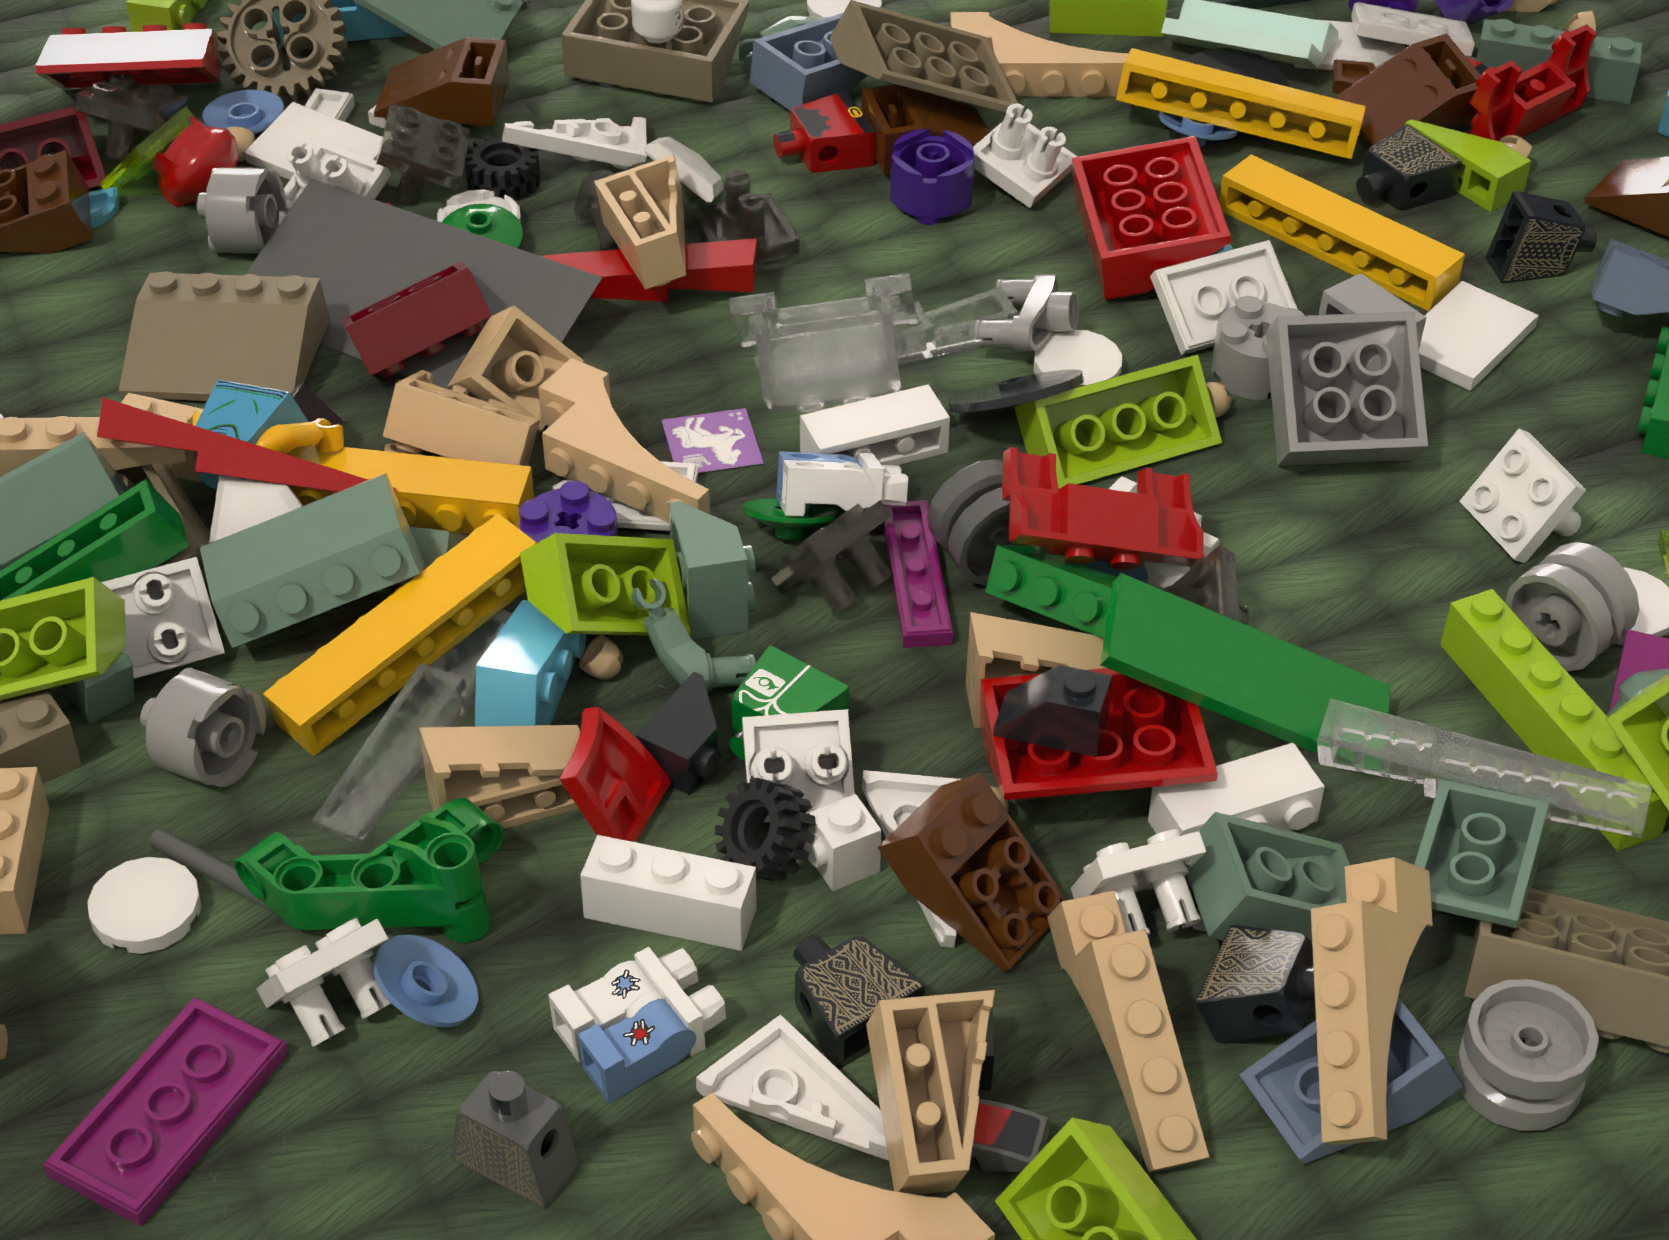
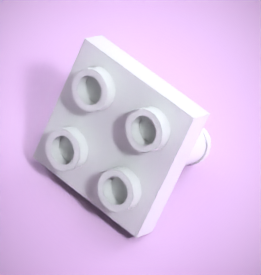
M1016 103L1009 105L1003 122L973 147L974 169L1031 208L1073 170L1072 158L1077 156L1063 147L1066 137L1062 132L1057 135L1054 141L1053 139L1058 129L1045 127L1040 131L1030 124L1033 118L1032 112L1027 109L1023 117H1021L1025 106Z
M320 138L313 148L309 144L306 146L304 142H296L288 148L286 153L287 159L295 169L294 175L284 188L287 211L279 212L283 214L289 212L311 178L375 199L391 176V172L386 164Z
M1518 429L1459 502L1514 560L1526 563L1551 532L1565 537L1572 536L1577 532L1581 524V518L1577 512H1574L1575 510L1572 507L1585 493L1586 489L1529 432Z
M197 557L101 582L125 600L126 647L121 653L130 657L133 664L134 679L225 654Z
M848 709L742 717L747 783H750L751 778H759L799 789L804 793L802 798L809 800L813 807L806 814L855 794ZM768 814V816L765 818V820H764L763 823H769V822H770V816H769V814Z
M1178 829L1167 830L1153 835L1147 839L1148 845L1129 849L1126 842L1117 843L1099 850L1096 853L1097 858L1083 868L1084 873L1071 887L1074 899L1115 891L1126 933L1146 929L1147 936L1151 933L1146 926L1135 893L1154 888L1166 922L1167 932L1177 931L1179 925L1184 929L1201 921L1185 875L1189 873L1188 870L1206 853V849L1199 831L1180 836Z
M357 918L352 919L326 934V937L317 941L315 944L318 951L311 954L307 945H304L275 961L274 965L265 969L269 979L256 988L266 1008L280 1001H283L284 1004L290 1001L311 1040L312 1047L345 1030L344 1025L339 1021L320 984L325 982L323 978L333 973L334 977L340 974L361 1012L362 1019L391 1004L377 984L373 971V962L370 959L374 955L373 949L386 941L388 937L378 919L361 927Z

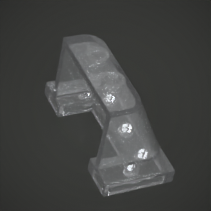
M910 273L865 279L867 297L779 309L774 292L729 298L731 317L742 347L757 345L762 396L766 407L774 410L798 409L801 412H816L824 409L825 405L843 403L845 405L900 391L901 378L895 326L918 323Z

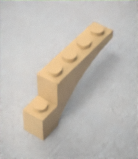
M950 12V27L987 38L1015 97L1117 96L1124 62L1128 54L1090 50L1045 40L1001 23L990 17L989 12Z
M571 358L538 387L541 420L543 424L549 426L542 433L546 470L573 481L584 482L595 492L602 493L669 523V502L680 501L710 514L709 489L683 477L660 462L643 448L624 427L611 405L609 373Z
M162 415L189 424L188 416ZM100 417L0 418V477L82 432L86 433L114 471L150 464L186 462L187 451L97 437Z
M1395 857L1344 866L1346 903L1311 909L1322 1143L1334 1146L1387 1140V1069L1394 1012L1409 958L1424 928L1433 926L1429 871Z
M1115 891L1060 902L1047 918L1061 970H1066L1106 1048L1137 1134L1147 1172L1153 1173L1204 1161L1209 1158V1153L1146 929L1126 933Z
M713 1093L693 1104L694 1131L691 1133V1139L696 1151L705 1162L712 1163L714 1161L725 1173L731 1191L743 1204L750 1202L762 1215L764 1226L773 1240H995V1233L956 1192L947 1198L926 1197L885 1190L843 1178L807 1163L771 1143L740 1120Z

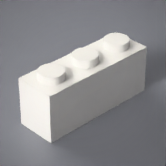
M929 384L800 415V452L848 455L857 461L859 453H873L881 465H901L948 453L950 417Z
M1290 743L1216 766L1218 777L1217 781L1152 787L1148 822L1156 834L1172 829H1178L1180 836L1197 832L1214 812L1284 830H1299L1311 823L1317 822L1325 786L1296 745Z
M597 835L580 875L584 918L739 951L743 949L757 910L756 867Z

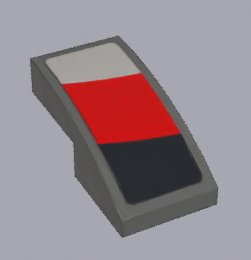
M979 1099L971 1157H976L983 1172H1022L1045 1147L1051 1123L1048 1117L1004 1103Z

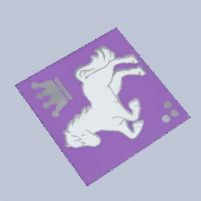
M746 408L661 420L673 462L698 464V473L764 464Z

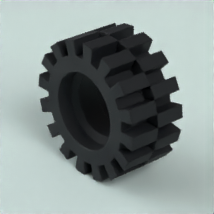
M499 133L496 139H493L491 135L484 136V142L477 139L473 142V147L468 146L466 148L464 163L468 189L494 191L495 197L504 199V195H507L514 200V197L518 196L523 200L527 198V192L533 194L536 192V186H540L539 152L536 148L502 142L503 133Z
M751 778L750 783L742 781L736 785L738 793L729 792L725 798L730 804L729 808L720 807L717 816L724 818L723 825H715V835L723 837L722 841L716 843L717 852L725 854L721 860L756 867V878L772 882L773 880L787 879L786 873L795 874L800 869L796 859L806 861L810 854L803 848L805 842L814 843L815 834L807 833L809 826L816 825L815 816L806 814L813 807L809 800L802 798L804 793L792 786L759 778ZM769 814V832L766 840L761 845V827Z

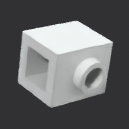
M856 794L808 812V814L815 816L816 825L808 827V833L815 834L813 844L805 842L804 849L810 853L808 856L810 863L818 869L832 891L880 873L881 852L877 847L881 844L882 830Z

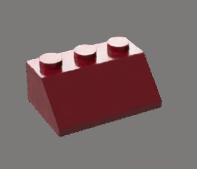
M82 104L0 124V171L33 162L43 155H52L66 150L87 183L89 190L108 185Z
M459 261L343 318L342 321L370 376L379 372L381 377L384 378L403 369L406 366L403 360L418 352L424 358L446 347L443 340L459 332L462 338L481 331L486 325L484 320L491 317L492 314L469 268Z

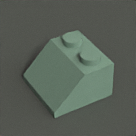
M680 501L669 502L670 539L674 540L691 630L689 636L692 640L748 632V611L756 609L754 588L752 582L748 581V575H754L756 572L752 546H743L736 525Z

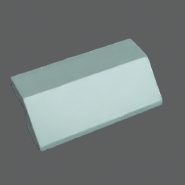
M1184 0L1179 20L1165 18L1161 32L1175 43L1208 49L1231 48L1254 53L1269 60L1314 68L1319 67L1339 35V31L1330 22L1203 0Z

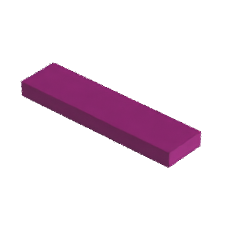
M928 500L907 501L906 506H881V521L903 648L952 645L953 630L936 541L928 527Z

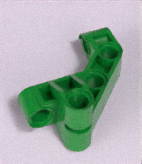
M458 798L452 802L449 800L434 812H428L369 854L311 855L299 844L295 845L284 834L275 832L237 857L233 863L237 875L247 890L295 929H336L355 918L363 927L378 919L382 928L435 926L448 939L458 943H469L482 938L489 931L492 924L479 866L489 860L500 847L503 840V828L472 801L466 798Z

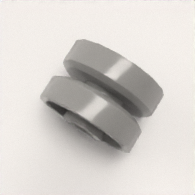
M1579 542L1561 545L1537 566L1527 571L1509 587L1505 601L1507 606L1567 672L1585 668L1608 647L1624 636L1627 629L1630 630L1635 626L1640 611L1637 590L1626 570L1614 557L1598 547Z
M1533 979L1505 980L1487 987L1472 1003L1457 1054L1454 1072L1463 1086L1459 1089L1460 1093L1473 1110L1494 1124L1518 1131L1546 1130L1565 1122L1579 1105L1586 1078L1589 1076L1595 1060L1599 1037L1592 1016L1578 999L1557 986Z

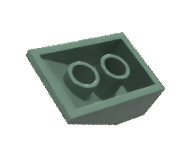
M1441 779L1414 864L1429 871L1432 909L1517 928L1534 882L1542 852L1549 802Z
M1214 812L1200 828L1199 832L1206 853L1188 870L1187 878L1209 937L1224 940L1230 925H1240L1302 933L1309 940H1312L1311 909L1346 903L1344 866H1349L1350 863L1342 844Z

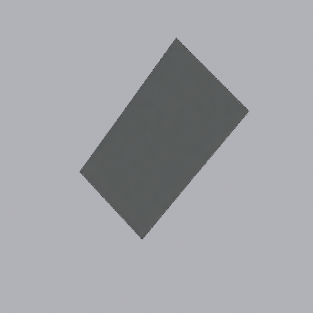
M312 178L246 272V274L258 276L287 277L296 275L307 278H320L330 318L320 345L361 360L362 358L342 319L459 261L469 268L492 316L515 305L561 343L602 279L600 276ZM481 331L462 338L459 332L443 340L446 347L430 356L422 358L418 352L404 359L403 361L406 366L396 373L409 377L424 370L434 374L432 384L449 389L447 387Z

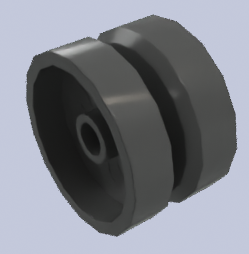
M996 459L978 461L955 473L943 483L933 497L927 514L929 531L950 555V558L970 582L987 585L997 545H1025L1009 542L1010 501L1002 500L1003 462ZM1034 546V547L1039 548V549H1042V550H1044V549L1046 548V547Z

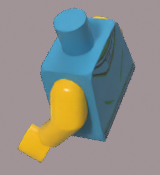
M218 380L204 409L197 410L193 414L194 426L284 454L289 453L296 447L315 445L316 449L323 452H334L344 447L343 426L339 424L331 426V423L323 418H318L315 422H309L290 392ZM199 472L201 481L212 489L217 490L219 475Z

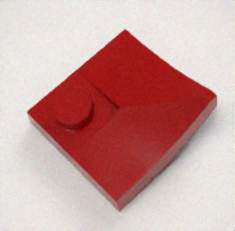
M599 707L585 708L582 713V724L578 742L559 780L596 835L636 842L672 781L652 754L624 726Z

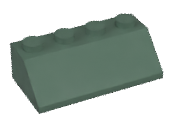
M352 0L434 49L441 48L465 37L504 40L523 4L521 0Z
M1484 19L1476 59L1494 68L1512 60L1523 70V73L1549 60L1553 53L1551 49L1553 42L1564 31L1554 30L1546 25L1528 26L1515 24L1507 19ZM1596 36L1588 59V79L1591 91L1587 98L1630 104L1640 67L1643 43L1633 42L1624 37L1612 39Z
M85 432L78 434L0 477V571L129 490Z
M387 473L200 547L211 602L232 648L419 575L425 566L424 559Z

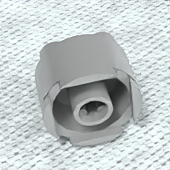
M214 168L212 170L207 191L201 192L197 199L198 214L201 218H206L210 251L223 254H259L279 226V211H287L284 187L280 176L275 171H269L267 168Z
M1254 296L1239 298L1236 301V305L1226 310L1218 320L1211 364L1213 376L1216 372L1221 378L1220 383L1225 385L1228 392L1236 396L1253 400L1268 399L1271 387L1266 332L1277 317L1304 316L1300 310L1262 302Z
M185 668L164 686L157 698H151L144 704L141 710L140 722L146 728V747L155 766L204 785L227 787L238 781L254 763L258 751L251 748L256 733L264 735L266 713L260 696L254 691L193 668Z

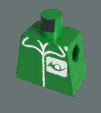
M770 645L733 695L732 730L735 735L730 739L732 751L738 758L745 761L742 717L848 709L849 716V686Z

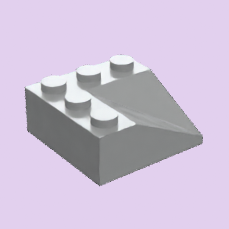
M1415 311L1282 316L1275 319L1266 332L1278 466L1414 460L1428 447Z

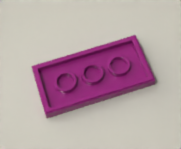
M194 997L43 1164L47 1177L129 1221L142 1226L288 1056L286 1042Z

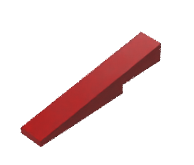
M757 238L685 244L686 275L671 280L665 285L654 286L648 289L643 287L620 249L542 255L541 257L602 277L590 298L668 302L670 288L754 292L757 271Z
M102 398L97 437L198 452L195 467L197 472L331 492H339L369 480ZM393 487L394 492L397 496L398 489Z

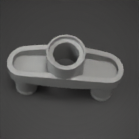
M1056 274L1036 275L1034 279H998L996 283V297H1002L997 299L998 306L1023 305L1021 312L1013 320H976L974 338H980L975 341L977 348L1014 347L1015 351H1037L1048 341L1054 332L1076 330L1079 319L1077 295L1073 291L1059 292Z

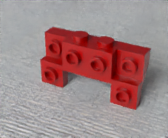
M1587 24L1571 32L1568 30L1564 31L1553 42L1551 46L1553 53L1549 60L1523 73V70L1512 60L1497 68L1489 67L1477 79L1476 86L1478 88L1469 102L1479 111L1471 121L1473 128L1469 134L1495 141H1500L1501 138L1508 135H1516L1522 138L1581 108L1591 91L1588 79V59L1597 33Z
M1010 447L1003 452L1002 500L1010 501L1009 542L1047 547V554L1065 556V561L1072 564H1089L1095 560L1110 562V567L1116 570H1135L1140 568V564L1145 561L1192 567L1204 560V531L1198 524L1193 511L1190 474L1183 473L1180 476L1153 473L1152 468H1144L1138 472L1137 493L1070 483L1058 489L1056 454L1049 453L1046 456L1020 453L1014 447Z

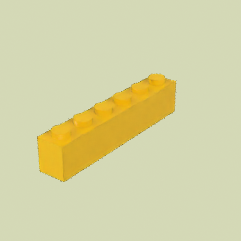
M1131 48L1124 62L1116 100L1348 159H1352L1366 108L1363 105Z
M1254 155L1248 156L1222 176L1219 204L1223 213L1354 276L1362 273L1391 294L1426 311H1430L1459 284L1464 253Z
M315 445L296 447L287 453L297 458L369 480L387 473L392 487L398 489L397 499L409 527L471 534L476 528L482 526L499 513L520 529V507L526 501L534 499L531 466L343 447L334 452H323L316 449ZM290 486L303 506L337 493Z
M499 513L496 514L485 524L476 528L468 537L447 553L438 557L419 575L415 576L405 585L400 586L391 596L366 615L357 619L353 625L327 645L319 648L314 655L289 674L280 678L272 687L265 691L263 695L276 724L313 757L526 591L520 552L536 544V542Z

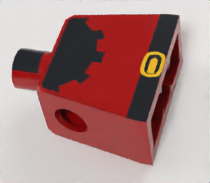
M847 91L794 107L790 112V131L776 133L773 136L774 149L779 158L798 154L807 169L813 173L875 166V130Z

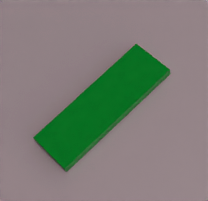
M1120 573L1113 581L1100 662L1101 666L1287 742L1294 743L1299 747L1373 777H1376L1385 769L1391 685L1123 573Z

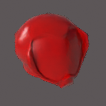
M192 116L190 120L193 123L177 136L164 154L161 152L156 154L152 168L158 173L159 187L166 201L175 207L196 203L199 194L207 191L211 172L214 168H237L239 155L236 138L228 129L206 126L196 117Z

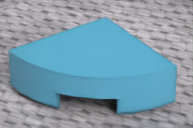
M117 187L89 192L92 228L107 222L118 211L120 200Z

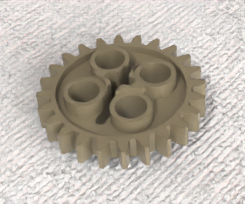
M241 0L240 6L228 3L227 7L233 16L220 17V22L226 30L216 33L220 43L224 44L219 46L217 51L221 58L225 59L222 65L227 73H232L230 77L236 86L243 83L242 87L244 90L257 89L268 91L280 97L281 100H283L284 94H289L293 102H297L298 91L303 90L306 95L311 97L313 93L311 85L316 83L318 86L326 88L327 86L322 77L325 74L337 76L332 62L344 63L342 53L338 50L347 48L348 44L345 38L341 36L347 32L343 21H339L342 15L338 7H332L334 5L332 0ZM275 9H279L280 24L286 34L283 39L290 59L291 69L289 71H285L284 55L278 46L281 44V39L274 19ZM299 13L306 14L301 21L290 22L295 15ZM267 22L264 28L258 31L252 30L256 23ZM306 49L313 50L309 57L304 59L297 58L301 51ZM268 57L274 58L270 65L259 67L263 59Z

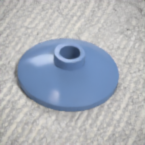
M241 90L225 94L210 102L205 107L202 117L206 126L222 127L225 129L228 127H242L257 135L259 132L266 130L282 114L284 104L280 97L268 91Z
M1159 112L1161 122L1173 131L1183 135L1182 138L1196 136L1199 146H1204L1206 141L1230 139L1238 133V130Z
M398 935L386 940L378 949L373 961V971L377 984L386 998L405 1015L430 1026L453 1027L465 1022L476 1009L478 988L475 979L464 962L445 946L422 936Z

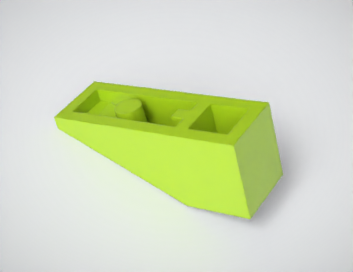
M1412 119L1405 123V125H1410L1462 161L1456 191L1489 212H1493L1507 204L1513 191H1525L1531 160L1503 143Z

